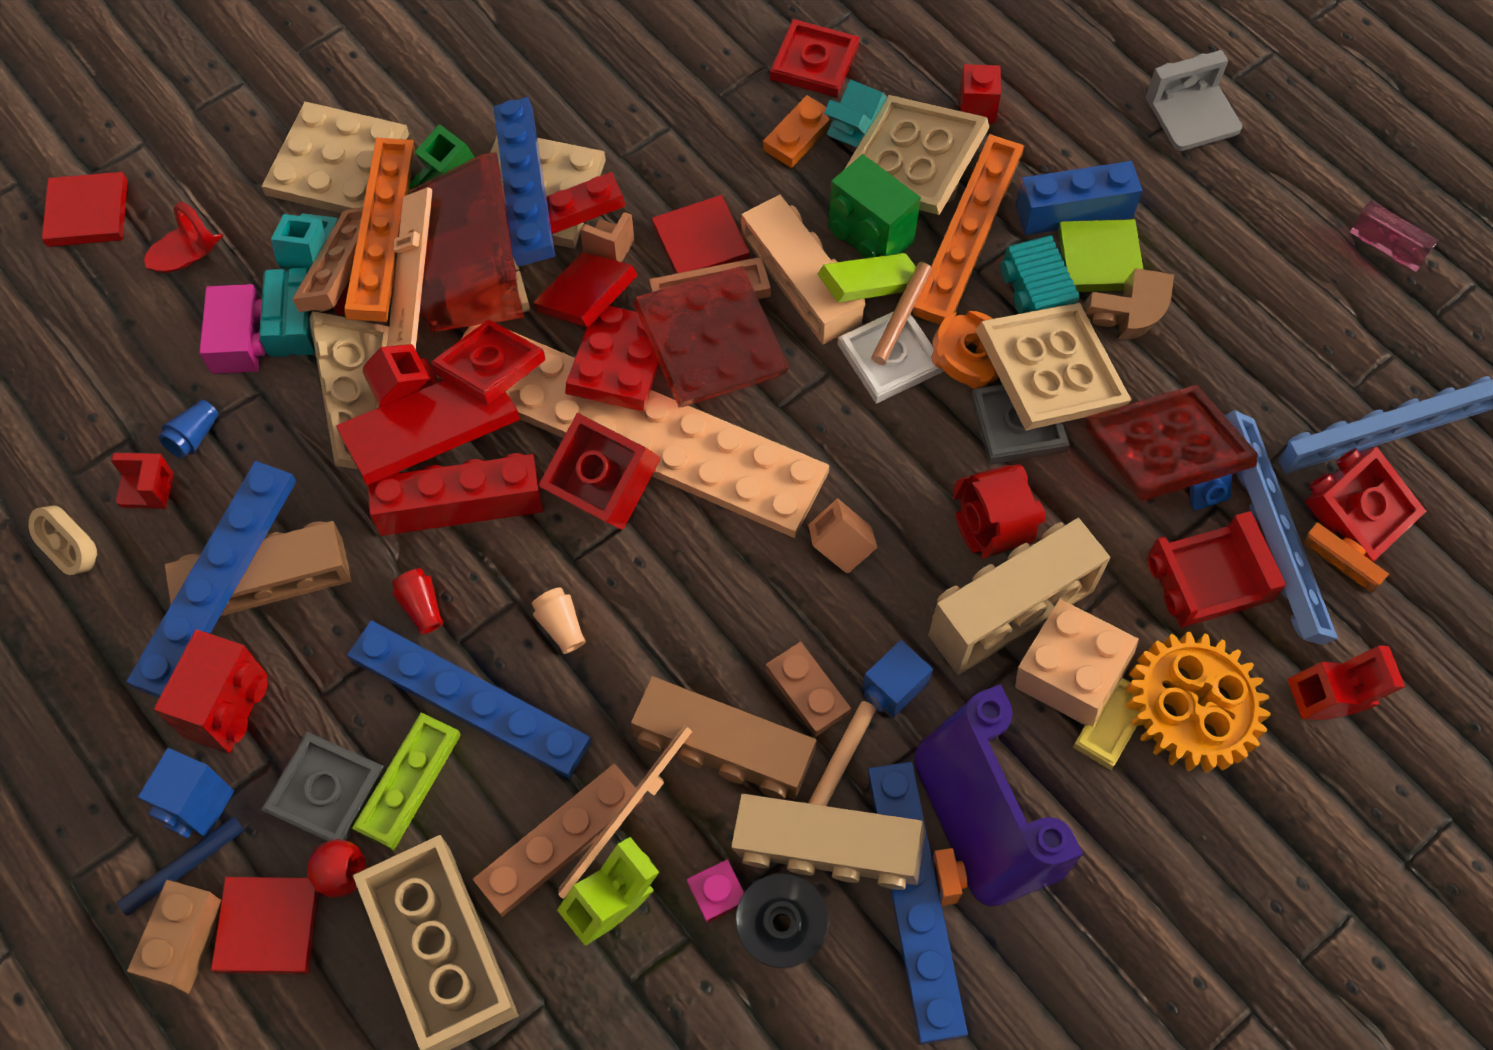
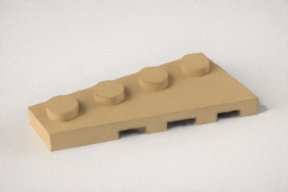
M312 311L310 325L335 466L357 469L339 436L336 425L379 408L362 370L366 362L380 347L387 346L389 326L360 320H346L345 317Z

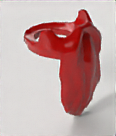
M178 202L173 208L178 228L167 233L161 240L150 247L144 257L145 268L162 273L185 268L210 254L215 245L222 239L223 234L213 235L206 229L193 208L185 202Z

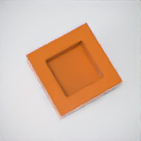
M953 848L936 850L932 856V862L941 905L957 904L963 894L962 889H967L963 861L956 862Z

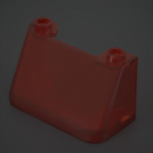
M497 153L481 154L409 190V194L427 187L432 189L419 318L426 317L430 332L479 325L488 319L493 322L524 318L512 254L504 185Z

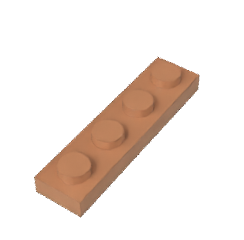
M363 207L348 209L342 212L292 299L299 312L311 310L326 311L337 304L338 299L350 280Z
M614 763L474 877L473 881L499 914L504 917L590 846L636 787ZM643 797L639 800L635 807H637L641 802L644 801Z

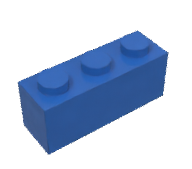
M1127 161L1022 177L1015 207L1024 235L1056 231L1060 222L1133 219L1143 190L1133 162Z

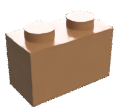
M166 880L127 972L147 982L189 994L218 926L222 900L211 892Z

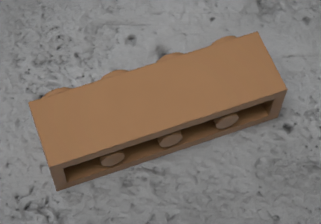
M334 521L312 522L303 529L287 533L274 532L267 534L221 616L352 582L343 538ZM188 554L181 557L178 561L165 564L171 604L200 554Z
M651 677L631 721L633 736L638 738L637 742L652 751L660 752L662 748L666 749L681 728L686 725L692 730V733L676 752L678 759L697 768H701L705 764L718 769L720 776L734 783L742 784L746 780L761 786L760 791L769 797L781 800L789 797L796 800L815 753L816 739L659 678Z

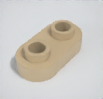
M52 505L36 508L32 511L29 517L30 535L35 544L63 573L74 575L88 572L93 568L97 557L95 543L62 508Z

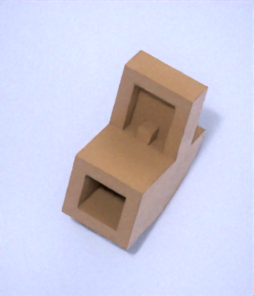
M1135 268L1125 280L1123 297L1092 292L1083 303V309L1088 319L1093 320L1092 323L1097 326L1112 327L1119 324L1118 339L1128 340L1137 338L1148 332L1166 313L1171 302L1174 274Z

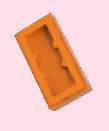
M1318 522L1303 540L1305 546L1369 592H1374L1389 575L1388 572L1364 556L1366 551L1357 542L1347 537L1343 540Z

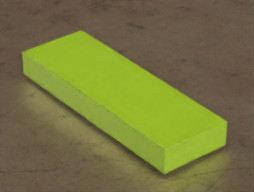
M906 253L823 264L817 275L836 301L840 303L902 293L911 279L916 266Z
M420 713L352 829L356 833L394 851L461 736L459 730L424 713Z

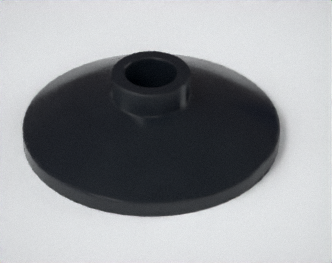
M772 874L759 879L745 891L737 907L736 929L741 944L755 960L770 967L791 968L805 963L819 951L828 931L829 918L824 899L812 884L795 875ZM784 916L789 919L791 926L787 931L780 932L774 928L773 921L777 917Z

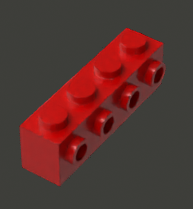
M513 453L501 459L487 461L471 459L459 465L446 467L430 465L418 471L397 472L368 485L370 516L380 536L542 513L544 512L541 487L538 486L540 476L534 454Z

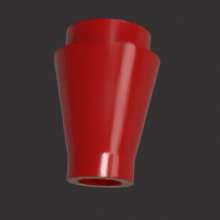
M414 569L403 573L393 580V597L417 626L421 635L431 633L443 626L444 622L440 616L431 576H426L423 569Z

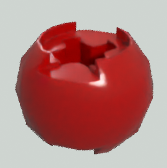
M344 839L327 841L318 846L311 854L307 869L308 879L314 889L330 898L347 896L358 889L353 875L366 869V858L361 853L359 847Z

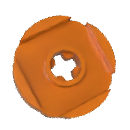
M968 311L966 315L955 316L956 313L950 314L943 320L934 335L932 343L934 351L931 355L932 362L953 379L967 384L973 389L986 387L988 383L996 381L999 376L976 329L981 321L993 318L977 311ZM970 343L975 344L978 354L972 353L966 346Z

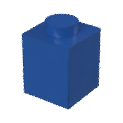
M900 640L865 673L862 687L865 691L864 696L876 710L880 712L885 710L894 718L929 684L933 668L905 642Z

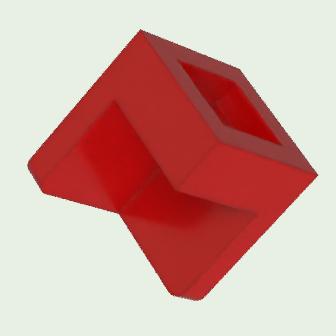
M113 453L111 462L121 474L116 503L119 507L167 509L174 472L162 455Z

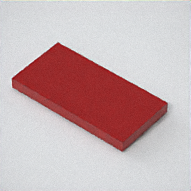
M444 380L336 425V428L367 486L520 420L516 406L506 391L489 405H486Z

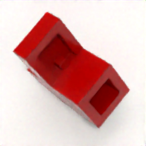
M413 344L380 347L366 362L362 370L379 407L439 383L427 358L420 359Z
M1377 646L1344 663L1320 662L1287 679L1301 718L1304 720H1327L1359 713L1379 705V699L1405 688L1389 646Z

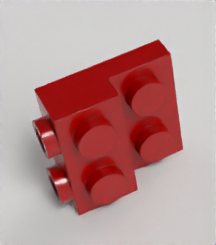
M1377 446L1360 452L1357 448H1354L1343 454L1335 462L1339 469L1333 475L1326 473L1314 480L1309 485V489L1313 493L1304 500L1326 529L1332 533L1339 531L1343 538L1347 537L1357 542L1366 551L1364 556L1372 562L1427 512Z

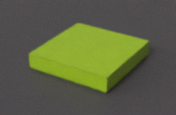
M1135 219L1060 222L1058 234L1062 260H1064V265L1067 267V272L1070 273V278L1073 279L1076 291H1124L1125 280L1135 268L1143 269Z

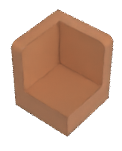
M625 212L616 225L599 219L595 227L584 224L580 230L583 252L619 262L623 261L635 241L632 215Z
M838 498L808 524L813 547L845 573L851 572L877 549L872 527Z

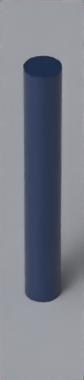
M234 816L118 900L117 905L126 916H129L162 891L166 880L177 881L243 833L245 828Z

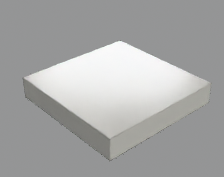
M893 312L838 337V346L876 404L944 372L943 369L936 367L932 362L933 346L911 313L885 365L875 363L871 356Z

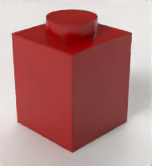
M964 64L959 89V111L987 117L988 123H995L1001 98V67L998 65Z

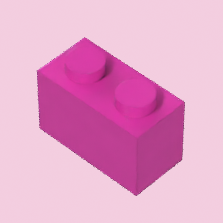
M254 284L206 286L199 354L211 374L259 372L260 356H264L266 351L259 339L262 299Z

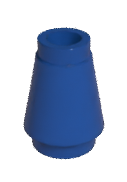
M200 400L197 404L162 426L163 432L158 436V439L168 452L178 458H184L187 454L192 455L214 424V421L219 417V414L210 403Z

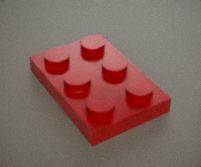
M608 306L590 327L586 329L566 381L565 394L644 412L671 332L672 320Z

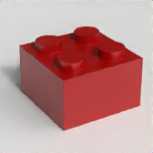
M577 412L538 486L593 516L624 530L661 457L648 448Z
M196 629L153 710L183 738L230 754L235 742L241 741L248 727L247 718L254 704L259 703L266 693L268 675L244 645Z

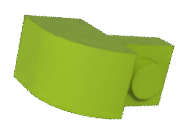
M629 837L616 845L599 871L573 885L557 911L586 946L617 926L653 892V888L650 885L659 871L651 863L649 857Z

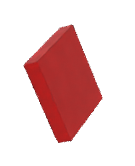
M792 19L771 67L770 80L838 98L859 47L860 37Z
M124 172L48 178L42 240L46 246L123 240L128 182Z
M722 195L652 218V226L675 274L750 259L747 245Z
M582 252L533 303L539 313L588 328L638 274L631 264Z
M488 319L431 361L430 364L434 374L489 405L543 363L546 358L542 348Z
M225 877L211 971L215 973L309 974L319 892L314 889L309 879Z

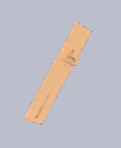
M428 187L403 197L399 237L394 238L393 252L397 253L387 346L413 344L416 350L432 189Z
M684 725L561 884L558 892L561 898L564 899L573 885L583 875L646 791L655 795L664 784L659 774L692 733L689 727Z

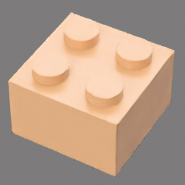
M1059 599L1018 666L1015 688L1084 725L1089 724L1094 727L1118 683L1130 666L1139 639Z

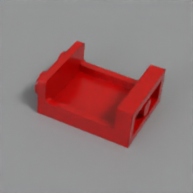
M1251 511L1235 515L1227 527L1170 543L1165 536L1157 538L1147 557L1148 567L1152 576L1156 579L1159 578L1164 589L1165 606L1170 615L1176 616L1180 628L1273 602L1286 586Z

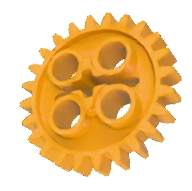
M1186 632L1180 641L1174 634L1169 635L1163 643L1157 640L1149 648V652L1145 651L1137 659L1139 664H1136L1129 673L1134 680L1125 687V691L1135 695L1126 704V708L1139 712L1131 721V724L1133 726L1144 725L1147 729L1142 734L1140 740L1147 741L1153 738L1157 742L1153 751L1155 755L1161 753L1164 749L1169 751L1170 765L1176 763L1180 758H1184L1187 771L1193 770L1199 762L1205 773L1213 770L1216 764L1222 771L1226 770L1233 764V761L1237 764L1248 756L1247 752L1250 753L1260 745L1257 739L1267 732V728L1261 723L1270 716V712L1259 706L1269 699V695L1256 692L1255 689L1264 680L1259 677L1250 678L1248 672L1253 668L1254 664L1250 662L1240 665L1237 661L1241 651L1237 649L1230 655L1225 652V640L1223 639L1215 647L1210 646L1208 634H1204L1196 643L1191 632ZM1178 668L1187 671L1191 680L1182 676ZM1219 688L1227 691L1230 699L1225 698L1220 693ZM1163 703L1173 707L1177 717L1168 713ZM1204 723L1214 728L1217 737L1211 735L1206 730Z

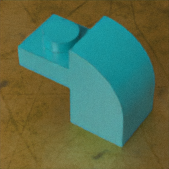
M850 79L841 102L838 103L830 99L824 114L832 120L826 135L858 147L887 96L883 92Z
M301 213L300 216L283 214L271 237L278 266L285 271L291 268L310 269L337 223L338 218Z

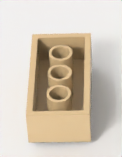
M1079 517L1067 525H1064L1063 522L1057 523L1043 534L1042 540L1032 546L1025 543L1013 550L1007 557L1008 560L997 567L990 564L978 571L972 578L973 581L961 589L958 586H953L943 592L937 599L938 603L932 616L933 619L928 636L958 676L1046 622L1059 599L1073 605L1094 592L1111 557Z
M441 835L353 875L420 1050H451L519 1016L452 852Z

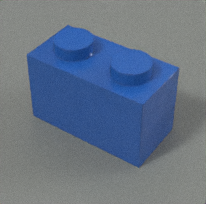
M167 748L138 798L151 807L148 815L163 823V827L186 839L189 838L192 832L205 838L212 831L234 790L208 765Z

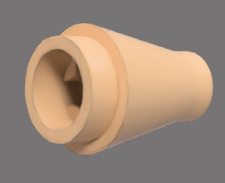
M561 587L543 593L532 602L535 610L533 613L534 618L559 645L563 654L570 653L585 644L586 641L581 633L571 595H565Z

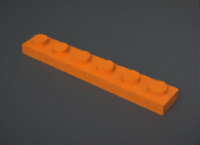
M989 134L931 266L932 271L914 305L913 316L940 325L947 316L956 312L1021 159L1024 145Z
M376 137L345 303L346 320L387 322L397 253L393 252L394 238L399 237L403 197L408 195L415 154L414 140Z

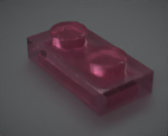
M1371 200L1364 207L1350 233L1359 237L1365 243L1374 246L1415 272L1423 264L1438 239Z

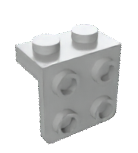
M1222 50L1208 54H1199L1193 58L1176 63H1166L1154 70L1145 98L1172 146L1178 151H1184L1236 136L1242 129L1239 118L1219 87L1229 61Z

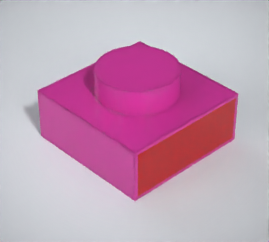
M728 859L687 879V884L706 924L737 910L740 899L744 894Z

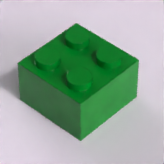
M862 154L831 181L828 228L836 238L842 241L845 240L857 249L864 259L902 254L914 243L921 197Z

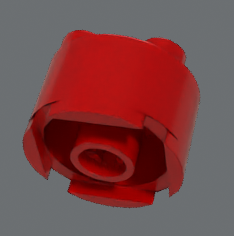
M1021 464L1004 465L962 477L954 485L953 500L960 498L962 510L955 512L959 531L966 545L973 553L982 552L980 558L985 559L1005 553L1025 543L1031 545L1035 541L1038 525L1045 522V511L1041 502L1034 500L1028 485L1027 473Z

